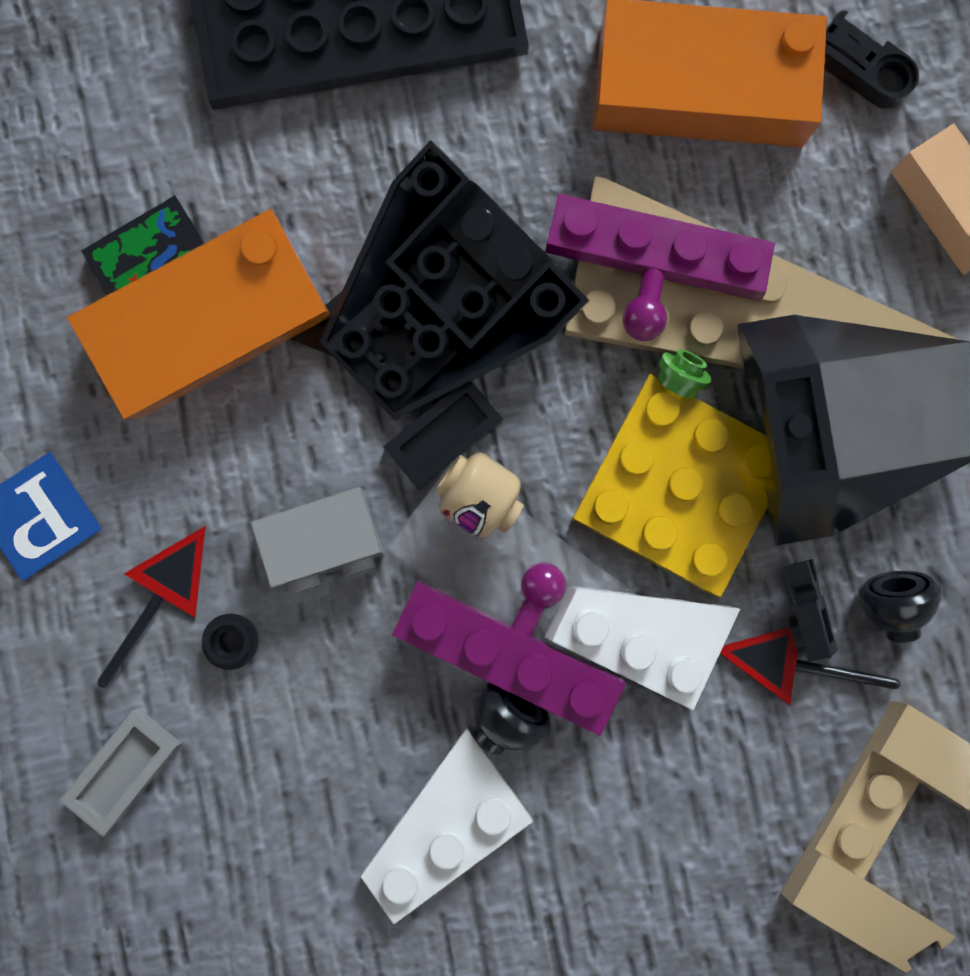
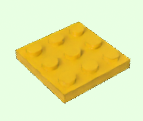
M649 374L571 520L710 595L721 598L768 507L765 490L776 488L767 436L697 398L689 399L671 392L658 381L657 377Z

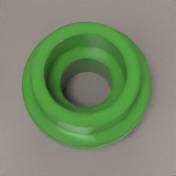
M679 349L676 354L666 352L659 360L661 369L657 375L658 381L665 388L679 396L693 399L699 390H706L711 383V377L705 371L707 368L706 362L690 351Z

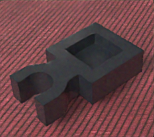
M809 559L791 563L785 566V570L796 605H794L796 615L789 617L794 644L797 649L805 648L808 662L831 658L837 652L838 647L825 598L821 595L814 561Z

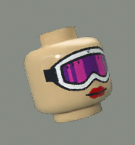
M475 453L468 459L459 455L435 490V493L441 497L439 502L440 513L476 538L487 537L496 528L506 533L524 507L521 502L516 500L520 492V480L517 475L484 453Z

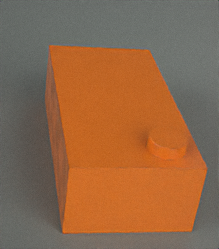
M606 0L599 33L592 130L804 147L821 124L827 16L640 0Z
M270 208L71 314L67 319L123 419H141L330 318L331 315L279 219Z

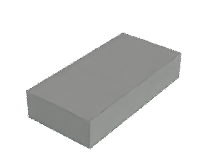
M139 708L132 710L59 801L104 837L116 826L181 745V742Z

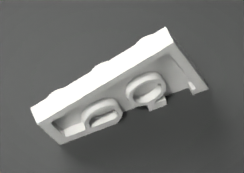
M569 586L544 638L694 710L740 608Z
M468 727L464 729L455 745L440 766L434 771L422 791L362 872L361 878L393 924L397 923L533 822L528 811Z

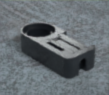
M839 11L826 29L824 69L877 107L888 109L899 106L918 84L919 69L917 64L909 55L888 40L884 46L880 45L845 19L848 11ZM885 68L896 70L902 76L903 90L890 92L882 88L878 82V71Z

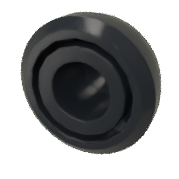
M906 570L890 571L868 579L859 588L858 593L866 615L874 624L886 630V637L893 642L907 643L921 637V628L928 624L936 614L941 600V585L929 575L921 572Z
M490 682L486 684L478 702L477 716L480 727L475 733L478 742L484 749L495 755L502 754L505 749L514 751L528 749L540 743L550 734L551 724L547 710Z

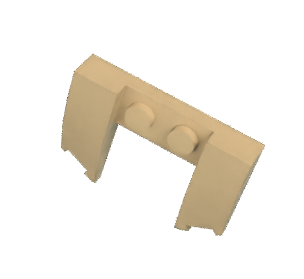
M891 701L783 887L781 894L799 909L906 973L912 969L908 959L934 942L943 949L951 944L955 936L864 878L919 782L970 813V743L909 704Z

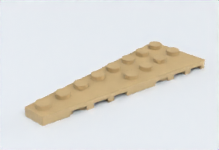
M596 176L594 178L590 201L714 228L606 178ZM775 255L772 258L767 291L761 301L664 280L660 302L667 312V324L662 334L650 341H639L632 338L625 331L622 323L625 307L630 301L638 297L642 275L578 260L574 283L587 296L590 302L566 325L564 333L567 336L661 354L666 352L676 354L679 349H683L696 354L707 363L744 369L737 325L793 314L957 339Z

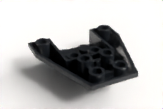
M430 140L392 181L319 343L396 420L550 342L590 300L562 268L545 253L509 214L442 149Z
M796 314L737 325L746 380L757 378L774 474L776 488L765 491L775 545L834 536L970 463V341Z

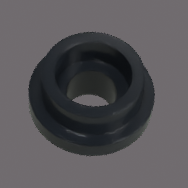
M233 613L223 614L214 618L206 626L202 635V650L207 660L215 667L224 670L238 669L247 665L256 655L259 647V635L256 627L248 618ZM230 630L236 632L241 639L240 647L235 652L227 651L222 643L223 636Z

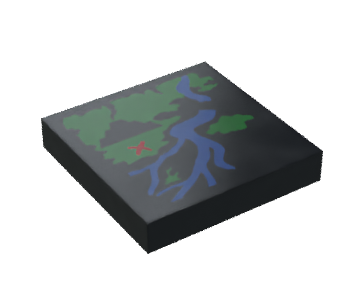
M174 195L82 249L81 252L106 294L109 295L205 244L182 204Z

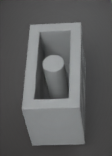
M361 487L251 522L270 587L282 588L287 586L289 595L321 586L322 583L319 575L341 569L343 578L375 568L373 558L384 555L366 494Z

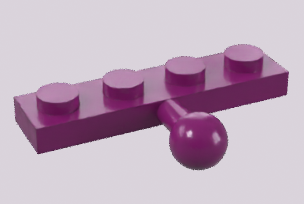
M558 193L545 253L641 274L642 279L638 297L630 301L625 307L622 323L625 331L632 338L639 341H650L660 336L667 324V312L660 302L664 280L761 301L767 291L775 242Z
M536 563L524 572L521 579V592L524 600L512 625L418 581L392 633L393 636L599 736L602 735L626 685L623 679L532 636L545 608L557 605L563 599L566 592L567 583L563 572L551 563Z

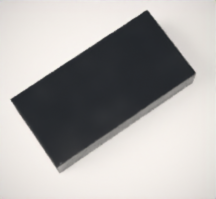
M471 381L444 396L385 444L383 448L420 491L448 468L459 455L465 454L503 423V418Z

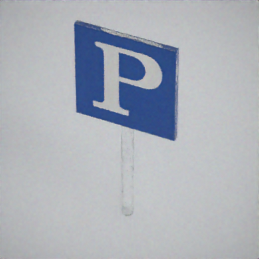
M0 450V471L6 478V481L0 484V549L23 582L103 530V527L51 451L16 473Z

